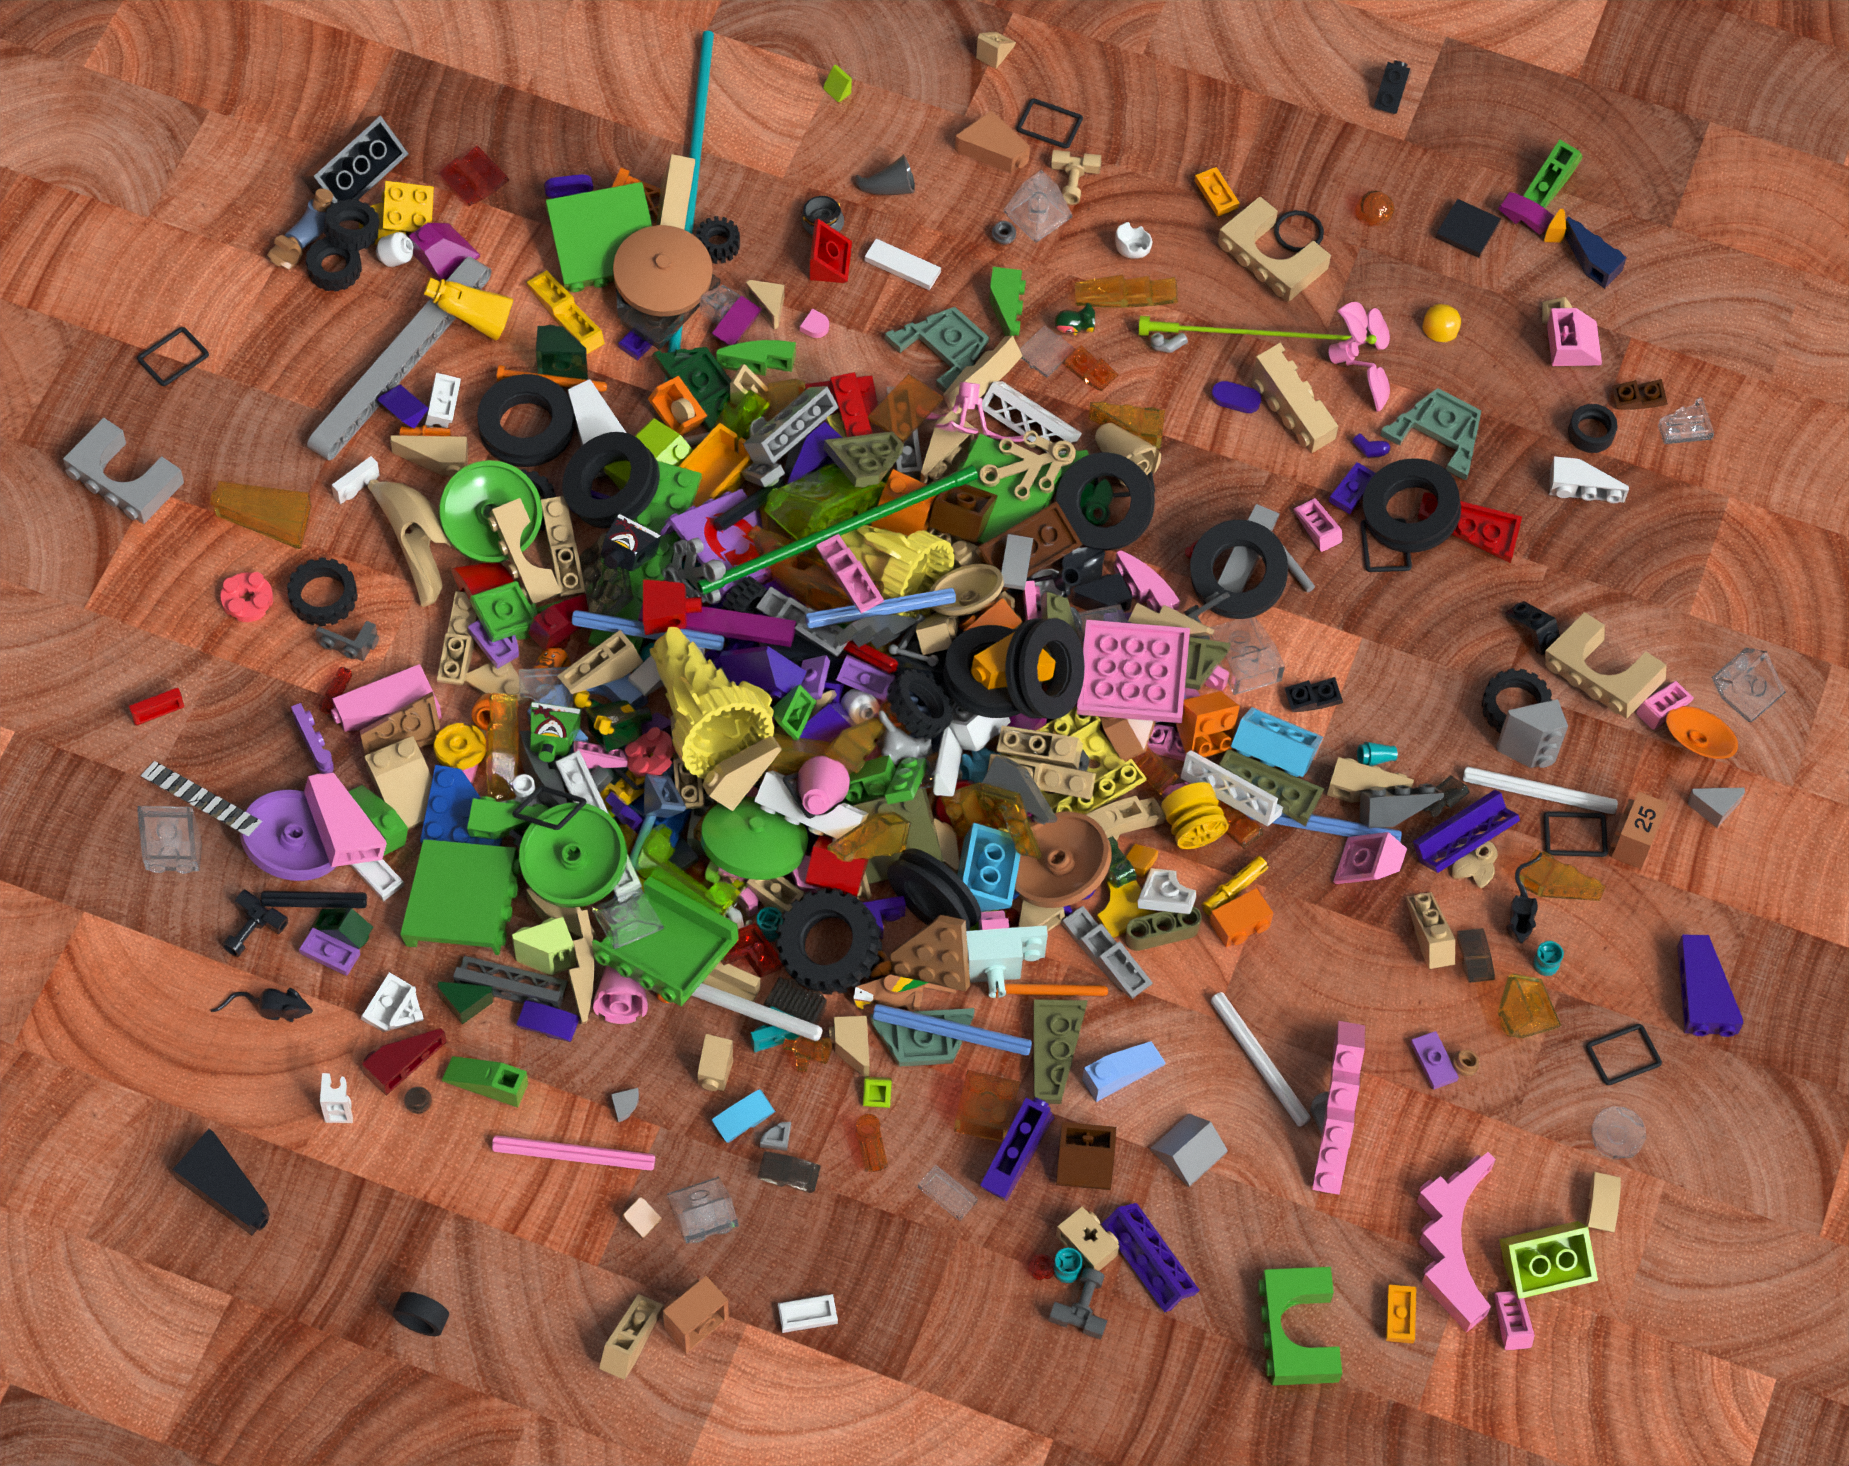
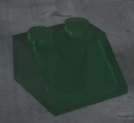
M537 326L536 358L538 374L588 380L586 347L563 326Z

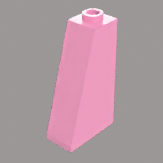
M419 664L332 698L334 709H331V714L335 723H341L345 732L362 730L433 690ZM434 695L438 719H441L440 705Z
M319 773L308 776L304 794L331 867L382 860L387 844L386 840L334 773Z

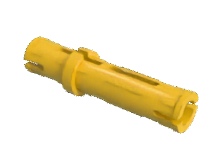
M1256 856L1227 883L1219 885L1216 888V892L1201 903L1203 911L1208 916H1211V911L1234 900L1242 890L1268 869L1267 862L1262 857Z

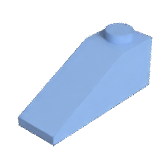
M1152 1041L1109 1054L1084 1067L1082 1081L1094 1100L1098 1102L1164 1066L1165 1061Z

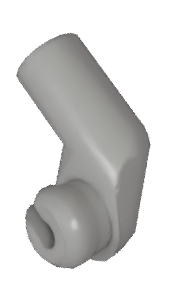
M1182 332L1170 340L1164 339V336L1160 333H1155L1150 338L1151 346L1154 350L1172 353L1188 343L1186 335Z

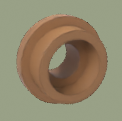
M1463 1050L1455 1054L1452 1059V1065L1459 1074L1472 1076L1479 1068V1059L1474 1052Z

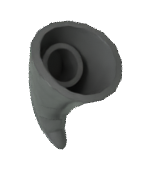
M904 154L882 171L869 178H862L859 175L855 177L856 185L862 191L874 195H901L915 192L914 177Z

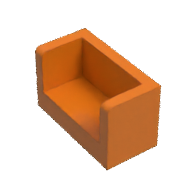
M679 376L657 386L648 398L666 426L681 436L698 428L707 417ZM685 398L692 404L695 416L680 424L672 414L671 405L674 401Z

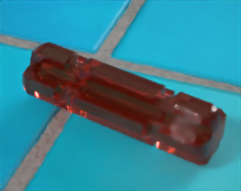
M345 667L338 669L335 674L337 677L333 678L324 694L326 697L322 698L319 703V710L321 712L331 714V709H334L332 698L343 694L346 688L345 684L349 683L352 677L350 669Z

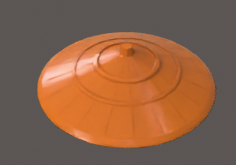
M1681 706L1668 712L1666 717L1668 729L1679 743L1692 752L1714 759L1729 758L1737 752L1738 741L1734 732L1715 715L1690 706Z

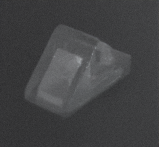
M721 285L701 295L700 313L718 325L740 295L725 285Z

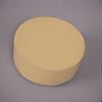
M680 398L672 403V414L680 424L695 416L694 408L687 399Z

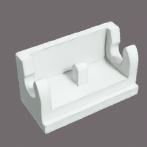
M436 373L425 420L427 428H433L434 424H440L441 428H448L449 423H452L461 378Z
M322 1073L320 1104L325 1123H353L351 1100L346 1095L347 1083L345 1078L342 1076L340 1087L333 1089L330 1087L332 1083L330 1073Z

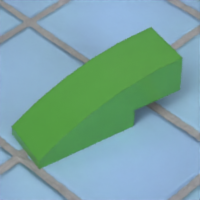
M781 340L749 341L717 350V361L722 368L737 371L741 364H745L754 374L766 376L767 368L792 372L796 358V342Z

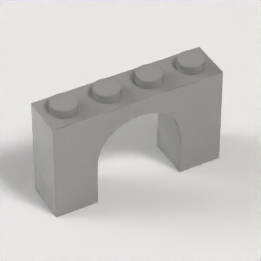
M103 418L63 458L66 467L65 471L74 481L80 480L84 483L90 492L102 495L111 506L121 508L130 519H137L145 524L184 483L181 469L161 456L143 476L134 481L117 482L109 479L104 474V469L108 462L126 445V440L122 429Z

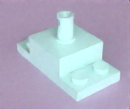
M1047 925L966 931L970 983L988 981L989 996L992 998H996V987L998 988V998L1006 995L1004 980L1020 979L1023 959L1026 961H1036L1040 958H1045L1048 937Z

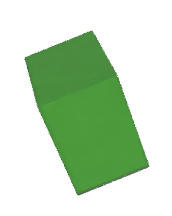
M800 684L796 685L772 708L774 710L773 717L796 741L800 738L817 701Z

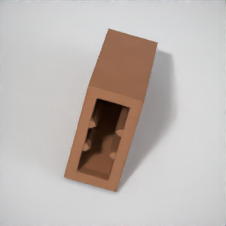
M992 110L958 133L955 138V150L958 153L1009 173L1014 172L1018 168H1023L1029 161L1030 146Z

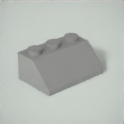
M1558 699L1508 710L1496 746L1498 752L1529 768L1538 766L1545 768L1555 763L1568 728Z

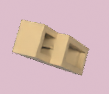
M1137 603L1128 622L1133 624L1190 628L1189 637L1213 635L1215 631L1166 605H1163L1160 613Z

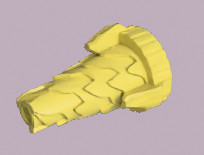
M837 514L834 517L829 515L791 536V539L793 541L799 540L844 521L846 518ZM865 525L840 536L847 548L851 549L857 561L861 562L884 600L929 592L938 579L953 571L955 558L951 544L924 530L916 531L907 536L885 528L879 529ZM816 546L807 550L821 557ZM930 607L890 615L916 618L917 614H922L925 618H928L935 610Z
M668 627L667 632L655 642L654 648H650V654L656 663L659 676L668 691L665 696L670 702L674 714L673 717L676 720L675 728L672 731V742L675 750L691 774L705 779L706 775L714 770L722 761L770 735L773 737L774 724L772 723L774 710L770 707L772 699L762 688L746 681L740 682L739 686L734 681L730 683L722 669L717 670L711 659L707 661L693 641L690 642L678 627Z

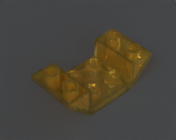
M978 782L955 790L954 796L941 797L945 811L957 836L964 838L972 824L977 823L1010 833L1016 851L1022 856L1036 859L1042 856L1036 831L1020 793Z

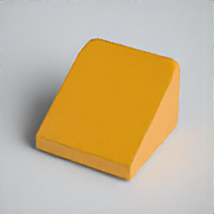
M1559 209L1548 226L1544 242L1561 243L1563 241L1566 231L1564 209Z
M1135 844L1121 865L1125 864V868L1144 878L1157 860L1159 851Z

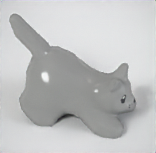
M879 711V719L886 727L881 737L877 739V745L881 750L882 757L890 755L894 765H898L902 758L915 757L916 759H926L927 756L932 754L931 739H924L923 736L913 738L907 735L900 728L895 727L884 711ZM926 759V763L929 768L930 762Z

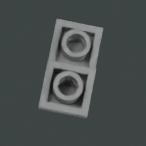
M1008 534L1001 572L1004 579L1003 587L1025 590L1033 538Z

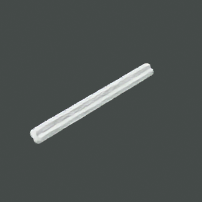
M1466 767L1463 774V781L1609 814H1615L1618 801L1613 798L1473 767Z
M703 983L692 994L694 997L814 1041L820 1039L823 1031L818 1025Z
M1219 992L1211 998V1004L1294 1122L1299 1127L1307 1124L1310 1121V1115L1225 994Z

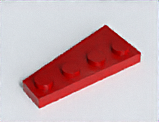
M1424 492L1417 518L1425 520L1435 511L1438 505L1435 495ZM1460 501L1461 515L1452 535L1511 563L1522 516Z

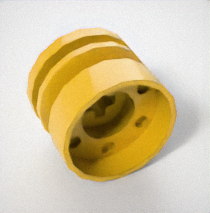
M1199 782L1183 786L1169 794L1162 802L1161 808L1166 820L1172 825V834L1175 836L1177 845L1182 849H1195L1205 846L1220 838L1228 830V821L1224 817L1223 810L1218 807L1219 800L1210 783Z

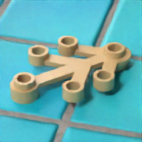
M1033 430L1027 431L1023 436L1025 445L1030 448L1038 446L1048 452L1037 455L1014 444L1011 439L1005 438L999 444L1001 453L1004 455L1012 454L1023 459V461L1001 468L991 464L985 465L980 470L981 482L987 487H994L1000 482V479L1027 471L1021 484L1015 488V497L1019 501H1026L1030 497V488L1041 467L1052 463L1046 476L1039 480L1040 490L1043 493H1051L1054 490V480L1061 467L1071 464L1075 459L1076 451L1070 442L1058 441L1053 443L1038 436ZM1029 436H1035L1036 440L1034 442H1028L1027 438ZM1006 443L1012 445L1009 450H1004L1002 447ZM1060 451L1068 453L1066 457H1060L1058 454ZM989 474L995 475V479L992 481L986 480V477ZM1048 481L1051 483V486L1044 488L1042 484ZM1021 489H1025L1027 491V494L1024 496L1018 495V491Z

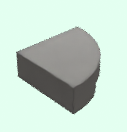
M638 1088L611 1094L618 1122L626 1120L639 1102Z
M791 1122L779 1123L765 1132L761 1138L760 1147L787 1151Z

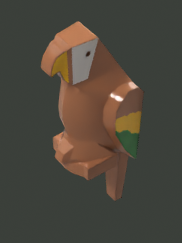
M888 975L857 986L854 993V1002L862 1010H864L865 1005H870L872 1002L877 1001L889 1007L905 1006L910 1012L921 1010L924 988L955 994L956 989Z

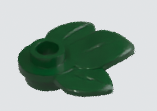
M1106 479L1100 481L1096 487L1092 483L1087 484L1081 494L1080 506L1082 513L1088 522L1095 526L1105 524L1110 518L1109 505L1114 496L1112 486ZM1096 508H1099L1102 511V516L1100 518L1094 515V510Z

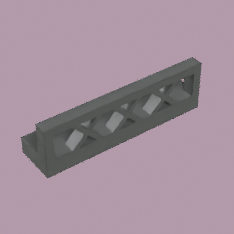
M464 956L461 967H456L453 976L454 983L492 987L493 996L521 1004H524L525 1000L557 1009L561 1008L568 986L567 980ZM468 965L479 967L482 973L468 970ZM498 972L503 973L507 976L508 979L493 975H495ZM523 979L531 980L534 985L521 983L519 981ZM553 985L560 987L558 992L546 989L545 987Z

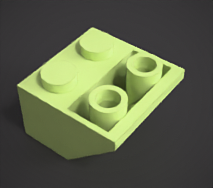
M563 917L557 919L549 918L540 925L523 927L512 934L514 954L517 962L549 975L576 967L574 943Z

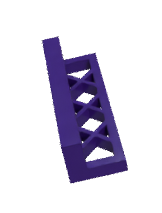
M1493 790L1414 840L1413 845L1419 863L1439 873L1519 822L1520 818L1517 813L1506 808L1502 793ZM1502 817H1506L1503 821H1497ZM1444 857L1443 859H1441V860L1438 861V862H1435V861H1434V860H1436V859H1438V858Z
M1137 1203L1118 1207L1101 1224L1106 1232L1110 1231L1117 1238L1119 1250L1164 1313L1171 1311L1182 1299L1195 1296L1200 1291ZM1129 1213H1132L1137 1221H1135ZM1178 1281L1183 1283L1186 1288L1185 1290Z

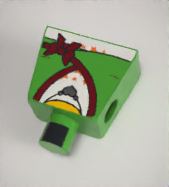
M532 702L530 750L539 752V758L544 762L553 761L555 755H568L580 730L581 709Z

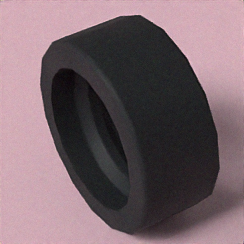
M1599 404L1580 406L1572 415L1568 427V436L1572 444L1578 449L1588 453H1599L1612 445L1618 429L1617 419L1613 412L1605 406ZM1585 419L1600 421L1605 425L1607 434L1600 438H1592L1581 432L1578 424Z
M415 1292L401 1293L392 1313L395 1320L406 1328L434 1337L441 1335L450 1314L439 1302Z

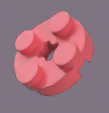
M259 572L240 573L227 578L223 583L221 591L223 609L226 614L237 618L241 622L259 620L273 604V592L269 582ZM246 593L253 594L250 597V601H245L241 596Z
M653 727L635 742L629 743L625 749L629 770L637 778L646 776V774L661 775L673 763L670 760L673 752L677 753L672 737L667 732L661 731L658 727Z

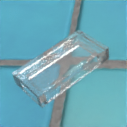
M937 1165L918 1183V1188L959 1221L978 1202V1198Z

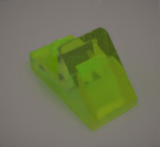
M749 389L736 409L724 403L723 425L738 435V440L741 437L745 439L750 433L752 421L761 417L770 403Z

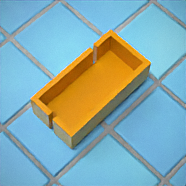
M721 423L678 466L702 473V479L692 505L696 508L711 498L714 500L720 498L728 491H731V493L735 492L745 481L741 471L753 464L750 455L743 445L746 440L742 437L738 440V435Z

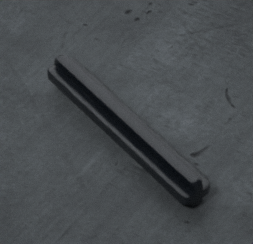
M779 478L775 485L762 487L714 520L716 530L719 532L727 530L785 491L786 485L784 480Z
M262 891L261 905L264 907L366 908L367 894L364 892Z

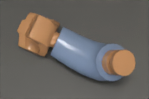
M318 189L315 193V198L308 202L307 209L302 218L285 235L275 238L274 243L276 245L266 255L271 258L272 263L279 267L283 266L287 269H292L299 262L303 254L302 249L323 234L326 210L330 208L333 199L331 191Z

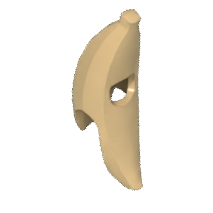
M370 480L368 489L372 492L394 529L416 584L420 604L422 607L431 605L437 600L442 590V581L430 550V541L446 543L451 547L441 527L439 511L420 492L403 483ZM408 526L410 527L412 532L410 534L405 533V530L408 528Z

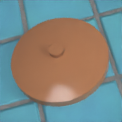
M667 225L650 226L634 232L620 245L614 258L613 278L619 294L633 308L654 316H674L694 308L706 296L712 281V261L704 244L688 231Z
M1077 812L1054 813L1058 818L1055 823L1043 825L1034 821L1018 835L1023 837L1024 840L1015 891L1023 900L1043 908L1065 907L1086 898L1101 884L1110 867L1112 857L1111 845L1103 828L1091 817Z

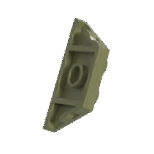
M1189 637L1185 688L1200 690L1230 651L1231 643Z

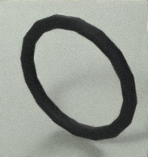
M1295 210L1286 212L1275 223L1274 234L1276 240L1283 248L1292 252H1300L1303 248L1287 244L1279 234L1280 224L1290 216L1299 215L1311 219L1319 230L1316 243L1319 245L1323 239L1324 229L1320 220L1315 215L1306 211Z

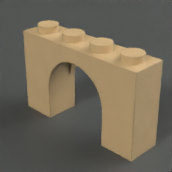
M1259 197L1220 229L1218 244L1223 251L1229 252L1234 256L1241 266L1247 267L1253 272L1259 281L1265 282L1272 288L1277 296L1289 302L1328 269L1331 255L1315 241H1312L1299 253L1288 259L1277 260L1262 254L1256 247L1255 242L1275 225L1278 211L1262 197Z
M1584 612L1545 651V666L1552 673L1559 674L1565 678L1572 686L1579 687L1588 693L1592 699L1599 700L1608 706L1613 713L1620 714L1627 719L1666 680V664L1645 652L1629 669L1620 674L1603 675L1591 670L1586 665L1585 660L1604 641L1605 625Z

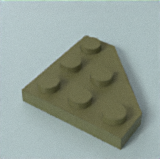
M892 431L824 440L823 449L855 487H867L868 485L880 483L903 453L904 444Z

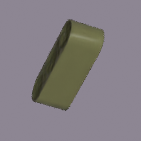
M1193 907L1190 914L1163 911L1132 919L1126 928L1125 943L1131 950L1141 951L1193 938L1198 934L1200 928L1201 913L1196 907ZM1183 920H1191L1194 924H1185ZM1166 926L1169 930L1162 931L1159 930L1157 927ZM1140 932L1144 936L1135 937L1134 935H1132V933Z

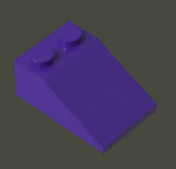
M826 422L819 427H815L807 435L788 480V497L811 491L819 485L823 486L841 471L823 447L824 440L843 437Z

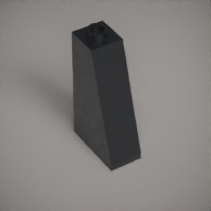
M208 1129L172 1169L175 1178L252 1236L257 1230H262L268 1223L270 1216L268 1206L211 1129Z

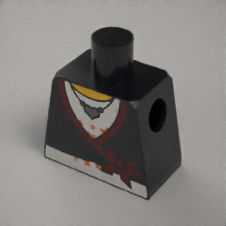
M618 514L605 536L601 556L604 558L605 565L610 569H616L620 566L628 571H634L657 555L662 535Z

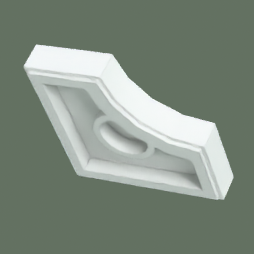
M1151 868L1138 899V908L1190 914L1196 900V890L1179 884L1176 871Z

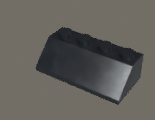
M381 115L366 117L303 174L301 178L314 196L318 189L331 191L333 194L331 204H335L340 200L345 201L346 199L356 201L408 155V152Z

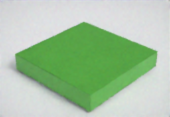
M517 581L473 595L469 600L492 643L528 631L533 617L536 616Z

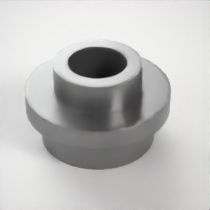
M1000 221L992 229V238L999 244H1010L1016 238V229L1010 222Z

